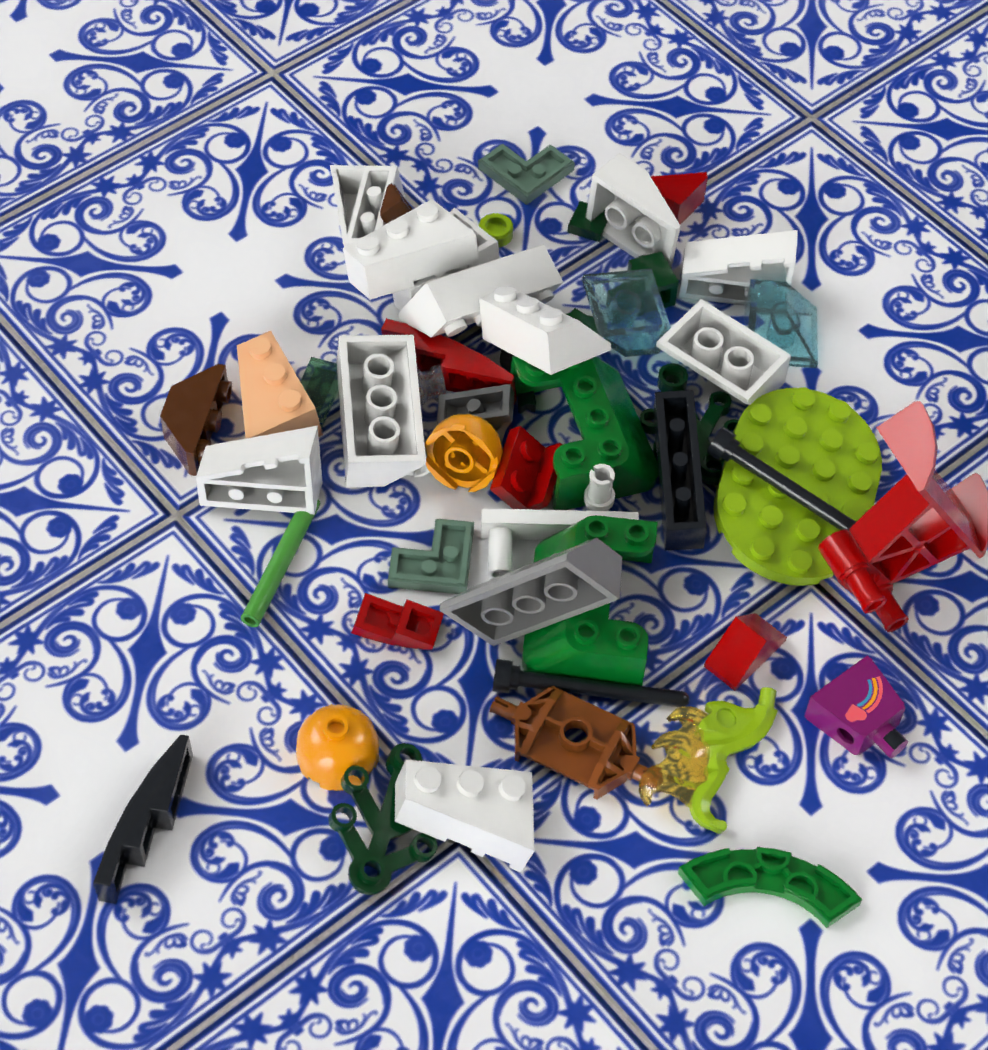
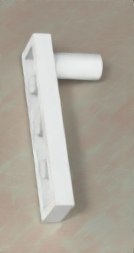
M482 508L481 539H489L488 575L491 578H496L512 571V540H544L593 515L639 520V512Z

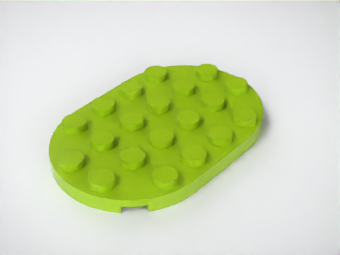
M805 387L784 388L758 397L744 410L733 432L737 435L735 439L741 442V448L856 522L874 505L882 471L881 451L871 428L846 402ZM725 460L715 492L713 512L719 534H724L726 540L733 548L731 553L736 559L756 574L771 581L787 585L819 584L823 579L834 576L818 547L826 537L839 531V529L733 460L729 462Z

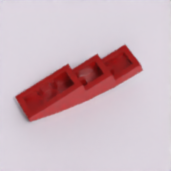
M386 318L381 328L382 335H414L417 372L442 377L444 390L452 392L511 384L515 392V405L517 397L514 375L488 357L453 339L442 335L431 338L406 323Z

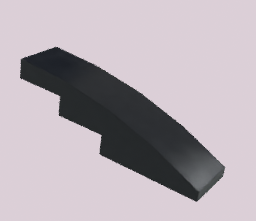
M180 734L154 764L128 802L108 841L93 882L99 901L116 904L127 865L145 867L155 828L173 830L193 758L188 735Z

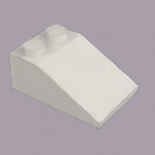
M619 153L593 173L586 218L592 221L605 210L608 223L603 231V237L634 258L662 251L672 269L681 226L647 170Z

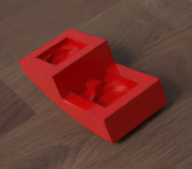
M365 593L351 633L390 645L432 650L444 613L407 599L404 606H400Z

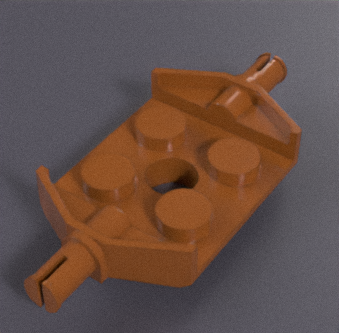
M554 686L547 688L525 703L520 702L518 706L499 696H496L495 701L491 704V713H495L515 725V761L519 762L520 757L524 756L593 789V798L596 800L625 783L627 779H634L654 790L661 778L662 773L639 764L640 757L636 755L635 724ZM577 728L584 731L587 738L582 742L575 743L568 740L564 733L569 729Z

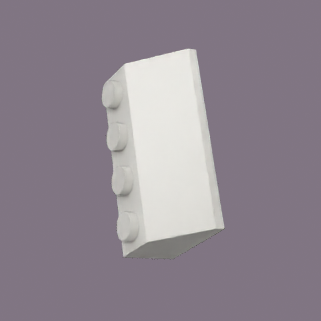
M543 244L428 281L397 315L400 321L431 338L446 333L447 337H451L465 330L467 325L476 323L478 327L482 326L479 298L493 293L496 288L511 286L530 297L537 298L545 304L554 298L553 292L563 283V280Z
M414 335L339 336L337 375L346 488L384 487L426 465Z

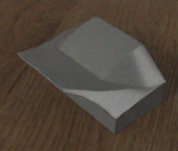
M511 384L439 395L437 425L452 415L472 414L490 423L499 434L502 444L505 431L513 420L515 392Z

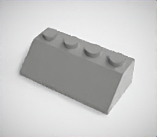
M594 538L471 587L440 603L439 611L490 645L495 646L619 600L622 556L598 538Z

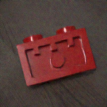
M518 426L510 429L503 448L500 465L493 478L490 490L512 509L540 510L547 507L553 497L552 492L557 479L553 467V456L556 449L563 444L557 443L545 448L523 427Z

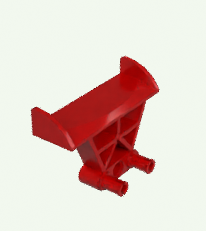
M914 401L876 427L906 472V475L851 528L834 532L826 537L818 547L838 582L855 596L865 614L876 612L887 632L898 630L909 620L892 594L894 583L968 549H971L980 559L985 555L988 548V489L978 473L970 475L950 488L935 471L938 449L935 428L925 406L920 401Z

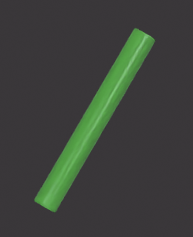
M317 500V507H316L315 514H316V512H317V510H318V508H319V506H320V501H319V500ZM306 511L294 513L241 615V620L246 625L258 627L315 515L309 514Z

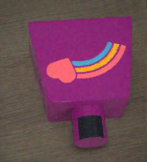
M868 655L810 696L804 717L853 755H861L876 744L891 759L897 756L908 744V740L896 729L906 709L904 702Z

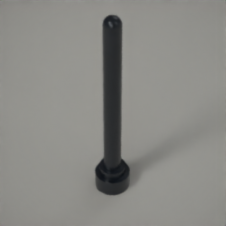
M725 427L721 428L707 449L706 453L720 461L723 458L727 462L733 460L839 530H848L856 523L847 515L741 448V442L735 439L737 435Z
M496 660L493 692L509 693V689L518 690V686L542 690L554 686L567 693L681 708L687 706L690 700L689 695L684 691L520 670V666L513 665V661Z

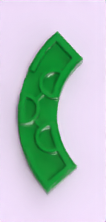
M757 847L756 849L732 851L729 848L694 858L680 866L678 870L680 877L703 906L733 894H770L787 899L803 907L814 915L826 928L860 906L863 900L847 883L819 864L815 866L807 861L791 856V852L774 848Z

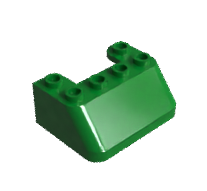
M516 356L512 357L511 374L515 377L516 396L533 390L535 393L562 387L583 439L563 444L554 453L553 467L557 475V482L552 506L553 510H569L586 506L584 492L590 482V470L594 471L593 466L597 464H606L614 470L615 479L612 488L615 492V499L649 491L656 485L658 479L657 460L617 369L596 356L550 375Z
M598 515L588 516L541 541L535 548L533 563L594 538H598L622 556V560L652 563L658 522ZM610 603L525 634L522 668L524 671L642 686L647 661L648 635L644 628L637 623L609 619Z

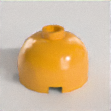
M457 414L442 420L425 442L426 466L434 478L446 487L454 490L458 486L470 488L468 492H476L488 486L497 472L503 453L499 434L494 427L483 418L472 414Z
M331 704L317 709L304 720L298 731L296 741L297 762L302 774L307 779L309 777L319 783L321 788L332 791H344L341 787V778L349 767L360 766L369 774L374 766L376 768L379 762V738L372 721L361 710L347 705ZM354 775L348 776L350 783L356 786L361 785L359 777Z

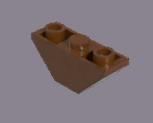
M217 364L172 385L160 414L164 439L189 475L192 476L197 475L205 447L211 445L212 433H218L220 429L223 403H229L231 398L232 382L227 379L226 365Z

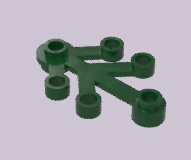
M676 363L662 366L658 374V388L661 392L685 391L688 372L683 366ZM716 391L710 395L708 408L701 421L696 414L702 482L709 485H718L725 462L723 458L719 461L706 453L711 444L709 437L721 416L727 415L730 411L732 399L728 393L723 391ZM715 402H722L725 405L719 406ZM645 409L640 414V422L646 434H655L654 423L645 421L648 419L654 420V409ZM728 420L723 427L729 431L734 430L738 420ZM654 442L653 453L657 460L656 442Z
M408 743L396 745L386 759V769L391 778L380 810L367 788L369 775L364 768L351 766L341 778L342 789L351 795L372 834L368 849L354 827L357 813L351 805L347 803L337 804L328 818L330 827L339 833L352 858L348 868L349 881L354 889L362 894L375 895L382 892L389 885L393 872L415 862L423 863L429 861L438 848L434 837L420 833L415 836L409 847L385 856L389 841L414 830L395 822V782L404 765L400 754H406L412 760L422 761L420 751L414 745ZM354 775L359 777L361 785L356 786L350 783L348 776ZM336 814H346L349 818V823L339 822ZM423 842L427 844L429 853L419 851L417 843ZM364 867H373L377 871L378 876H368L364 871Z

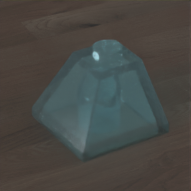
M652 269L583 274L582 282L598 335L610 342L611 348L624 357L659 354L661 349L656 347V343L671 327Z
M750 279L744 307V326L791 355L789 366L817 368V308L787 282Z

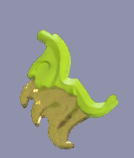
M770 687L761 688L758 704L754 708H743L726 701L707 702L705 705V712L691 706L675 709L666 719L669 722L679 720L682 727L677 731L674 730L661 735L651 746L653 750L663 747L667 755L661 763L651 766L639 781L638 791L644 804L649 806L652 803V794L658 792L670 794L690 808L693 819L700 826L717 834L723 833L727 828V823L712 815L710 805L712 798L730 770L726 762L727 756L754 747L766 736L778 710L774 709L777 691Z

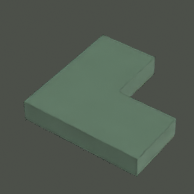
M503 143L478 160V169L526 205L573 172L575 166L573 160L551 144L528 161L524 160Z
M435 519L431 551L392 547L388 588L460 594L467 590L474 522Z

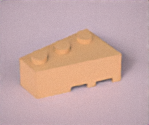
M271 330L237 345L245 439L317 425L319 437L322 436L323 433L316 408Z

